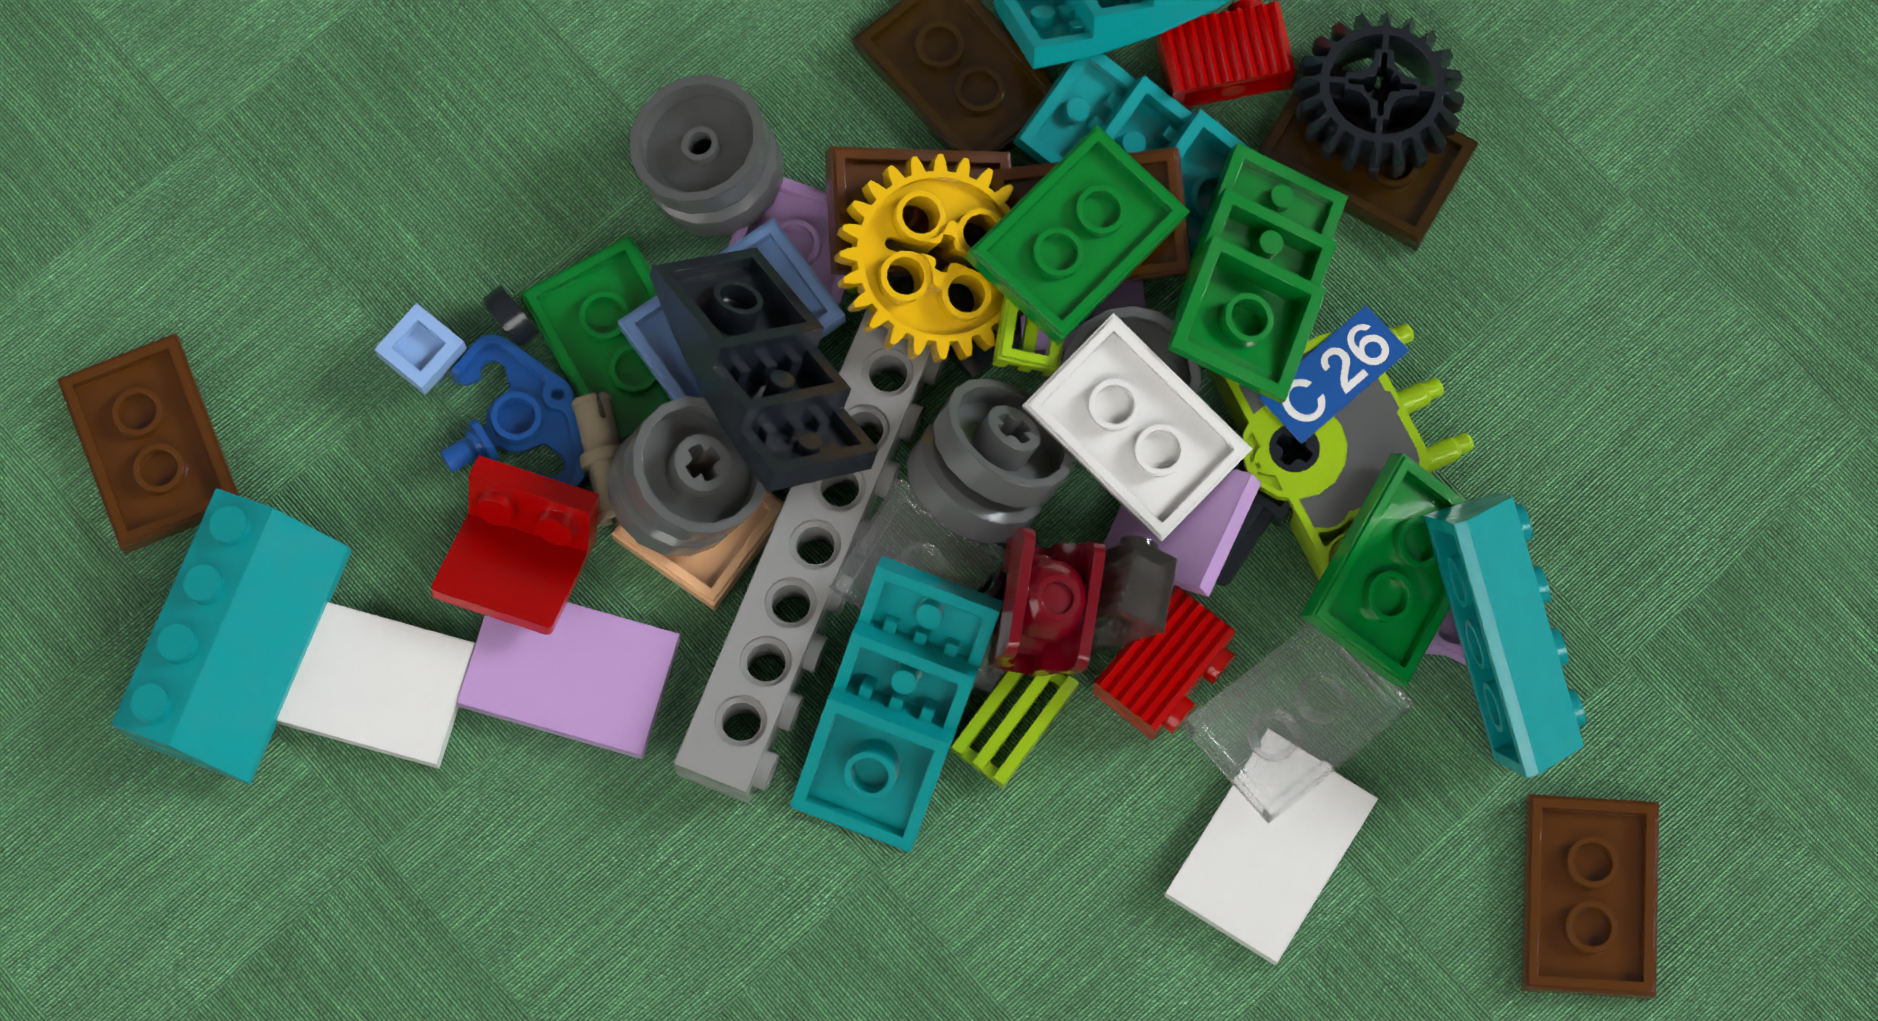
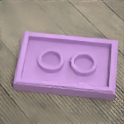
M569 602L566 603L553 632L549 635L485 615L456 703L460 708L643 759L681 637L679 633Z

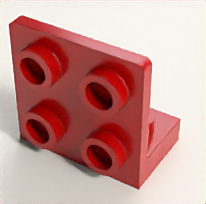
M478 456L469 473L468 514L431 585V596L434 599L544 635L551 634L596 543L600 494Z

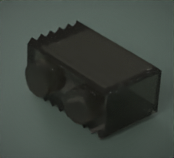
M1127 535L1120 539L1119 545L1105 549V563L1091 655L1093 652L1100 653V650H1108V647L1124 646V642L1132 643V640L1140 641V638H1148L1149 635L1156 636L1157 633H1165L1178 560L1159 550L1158 544L1155 541L1143 536Z

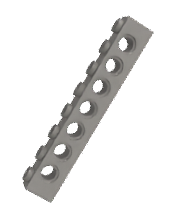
M868 309L865 311L839 374L851 388L844 409L859 427H872L882 436L879 443L875 445L879 451L873 466L869 470L790 488L673 763L678 776L748 804L755 789L758 788L766 791L773 778L780 755L771 752L780 729L791 732L796 723L804 701V696L796 693L805 670L815 673L822 661L829 637L821 635V631L829 612L840 615L844 608L853 583V579L845 576L854 554L864 557L870 546L877 526V521L869 519L878 497L886 500L890 497L901 468V464L894 462L893 459L901 440L910 443L913 441L925 407L917 405L925 383L932 386L937 384L947 360L946 357L942 362L934 363L930 346L925 345L921 354L914 360L908 359V340L903 338L889 350L884 348L888 329L881 325L867 334L863 330L866 322L872 315ZM885 370L896 371L906 380L902 387L892 392L878 390L871 381L876 374ZM836 483H847L858 492L856 499L846 506L829 504L823 498V494L828 487ZM812 540H823L834 549L832 556L821 564L805 562L798 555L804 544ZM789 597H797L804 600L810 606V609L802 620L788 623L780 620L774 614L779 602ZM764 655L776 656L785 663V669L773 681H759L749 673L752 663L757 658ZM741 713L751 714L761 722L757 734L745 741L731 739L725 733L727 722L733 716Z

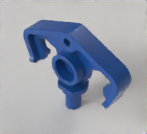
M487 334L478 338L460 361L453 366L451 370L452 381L459 386L475 384L481 380L483 367L488 363L497 362L506 370L509 390L491 403L486 413V426L482 427L476 418L469 421L470 429L464 432L465 437L439 451L449 471L454 473L475 461L478 456L497 461L499 459L496 451L497 448L509 453H524L544 445L564 461V469L556 476H547L543 473L537 474L583 489L586 483V473L581 471L579 457L584 452L575 412L571 406L572 401L575 400L571 385L506 338L498 334Z

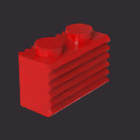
M1239 0L1229 5L1226 10L1220 13L1213 12L1207 16L1201 15L1156 36V52L1161 66L1166 93L1185 108L1292 88L1296 70L1280 3L1277 1L1263 4L1262 0Z
M1174 584L1094 682L1092 694L1152 741L1163 728L1173 735L1196 706V703L1188 697L1198 684L1205 679L1213 685L1235 658L1236 654L1228 649L1233 641L1235 631L1231 626L1225 624L1221 618L1216 617L1210 610L1204 608L1200 602L1194 600L1190 594L1185 593L1179 586Z

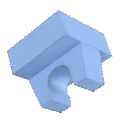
M416 303L374 350L382 361L426 395L434 385L438 386L451 372L454 363L467 348L462 339Z

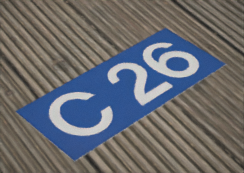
M1366 305L1300 361L1286 401L1281 404L1264 395L1258 398L1302 444L1408 353L1409 350Z

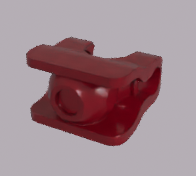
M1025 527L1016 528L1014 536L1006 540L1002 570H1007V581L1000 626L991 636L987 666L1034 676L1082 673L1087 668L1091 655L1105 563V545L1089 541L1086 543H1056L1049 548L1036 547L1035 530Z

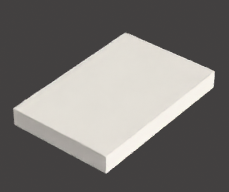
M1114 313L1022 405L1159 542H1162L1252 450L1230 426Z
M327 602L279 713L277 724L440 769L459 709L456 702L476 643Z
M1267 730L1169 886L1165 897L1276 966L1378 798Z

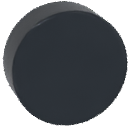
M501 284L483 298L485 300L483 304L518 346L522 345L524 347L540 334Z

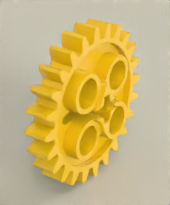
M937 154L931 160L928 172H926L918 157H911L905 165L906 178L893 165L887 167L882 172L885 188L870 180L861 189L869 204L854 200L846 209L849 215L859 224H844L837 232L840 238L852 244V248L841 250L834 256L835 262L852 266V272L837 283L838 287L844 289L857 288L860 295L852 301L847 309L849 312H857L867 308L872 314L863 329L866 334L874 331L881 325L888 329L884 348L889 350L902 338L908 340V359L914 360L925 348V345L930 346L934 363H940L946 359L949 345H952L960 361L972 355V339L983 351H987L996 345L992 329L998 332L1004 295L981 273L966 267L973 265L965 259L971 247L966 243L963 232L964 226L967 223L981 226L986 233L991 230L1011 210L1005 202L1010 197L1014 187L1009 184L997 192L990 189L989 185L993 175V170L990 168L985 170L976 179L969 177L970 163L968 158H963L953 171L949 172L947 171L943 154ZM905 206H916L925 212L929 220V230L927 233H915L905 225L903 220V208ZM891 239L896 244L912 251L897 252L890 250L886 247L885 241ZM936 246L942 248L941 259L950 263L942 271L935 269L936 259L931 255H927ZM890 266H901L912 275L914 281L912 294H900L892 289L887 279V270ZM950 284H962L972 292L974 298L972 312H961L950 303L948 297ZM1018 309L1017 315L1023 316L1024 313Z

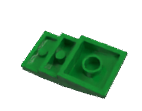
M1240 143L1232 147L1222 168L1190 261L1167 350L1282 404L1286 401L1327 289L1321 286L1338 243L1332 239L1348 196Z

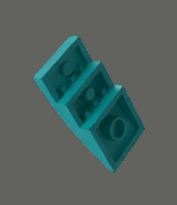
M994 0V9L1031 67L1037 69L1096 56L1157 36L1213 11L1231 0Z
M1103 53L1070 61L1012 143L1040 164L1060 162L1096 125L1127 153L1178 147L1181 157L1186 208L1190 211L1187 216L1192 258L1228 152L1237 143L1248 146L1201 109L1191 113L1145 75L1136 80Z
M881 556L858 621L849 639L833 688L823 709L790 807L911 853L1000 615L1003 601Z

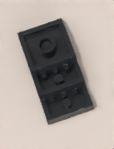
M757 247L652 266L649 275L672 334L700 391L731 443L767 492L872 468L879 450L844 409L851 388L817 348L824 327Z

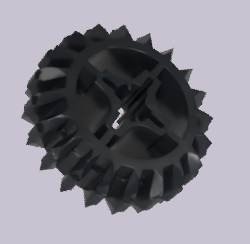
M1388 11L1380 16L1378 26H1371L1369 20L1362 12L1359 16L1355 17L1353 31L1338 21L1337 24L1332 26L1331 39L1319 35L1313 42L1311 50L1314 56L1306 55L1302 58L1299 72L1303 78L1296 80L1294 87L1295 97L1303 100L1298 103L1296 108L1297 121L1311 122L1306 127L1304 135L1307 143L1326 140L1321 150L1323 161L1333 158L1338 153L1343 155L1342 169L1345 174L1354 169L1356 162L1367 164L1365 172L1369 180L1377 177L1380 165H1386L1390 174L1396 179L1403 174L1405 160L1419 171L1426 165L1428 160L1427 152L1437 156L1441 154L1447 143L1444 135L1451 136L1455 134L1459 119L1454 114L1460 112L1464 104L1463 94L1455 91L1460 87L1462 81L1461 70L1447 69L1453 58L1451 48L1432 51L1437 39L1434 30L1425 33L1420 38L1413 35L1415 29L1413 18L1406 20L1403 23L1402 29L1391 27L1392 19ZM1372 58L1370 67L1361 72H1346L1345 77L1334 76L1340 69L1352 62ZM1395 63L1406 68L1416 78L1403 75L1397 69ZM1378 76L1380 77L1379 91L1385 93L1384 100H1387L1384 101L1380 116L1377 114L1378 100L1372 98L1374 91H1371L1374 90ZM1341 113H1347L1356 117L1363 126V130L1347 121ZM1412 114L1425 115L1417 124L1404 131L1386 134L1387 125L1394 120L1411 119Z

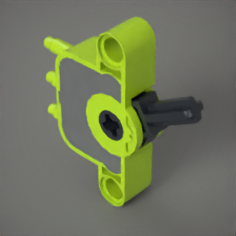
M1403 323L1395 328H1388L1404 345L1412 342L1414 339V333L1409 324ZM1334 332L1322 334L1308 341L1301 360ZM1206 368L1237 428L1244 431L1242 439L1252 448L1237 464V470L1252 473L1261 482L1215 584L1223 587L1230 584L1269 524L1272 522L1280 528L1288 515H1292L1289 526L1320 581L1391 453H1404L1431 473L1460 459L1461 455L1473 450L1474 442L1466 432L1454 437H1446L1426 447L1409 416L1410 413L1429 405L1431 400L1443 395L1444 388L1441 381L1433 377L1423 383L1417 382L1396 392L1386 372H1384L1301 444L1258 398L1262 394ZM1292 448H1296L1303 453L1301 460L1296 459L1291 465L1281 461L1282 454H1288Z

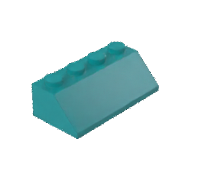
M216 488L111 725L138 745L251 785L278 723L279 713L327 602L330 603L350 557L351 548L275 508Z
M1494 493L1426 514L1424 519L1494 761L1525 778L1541 774L1584 746L1579 728L1586 726V716L1579 695L1574 689L1568 690L1561 666L1568 664V652L1558 628L1550 629L1544 604L1550 603L1551 594L1541 567L1539 565L1532 566L1526 542L1533 540V530L1527 511L1521 503L1515 505L1513 496Z

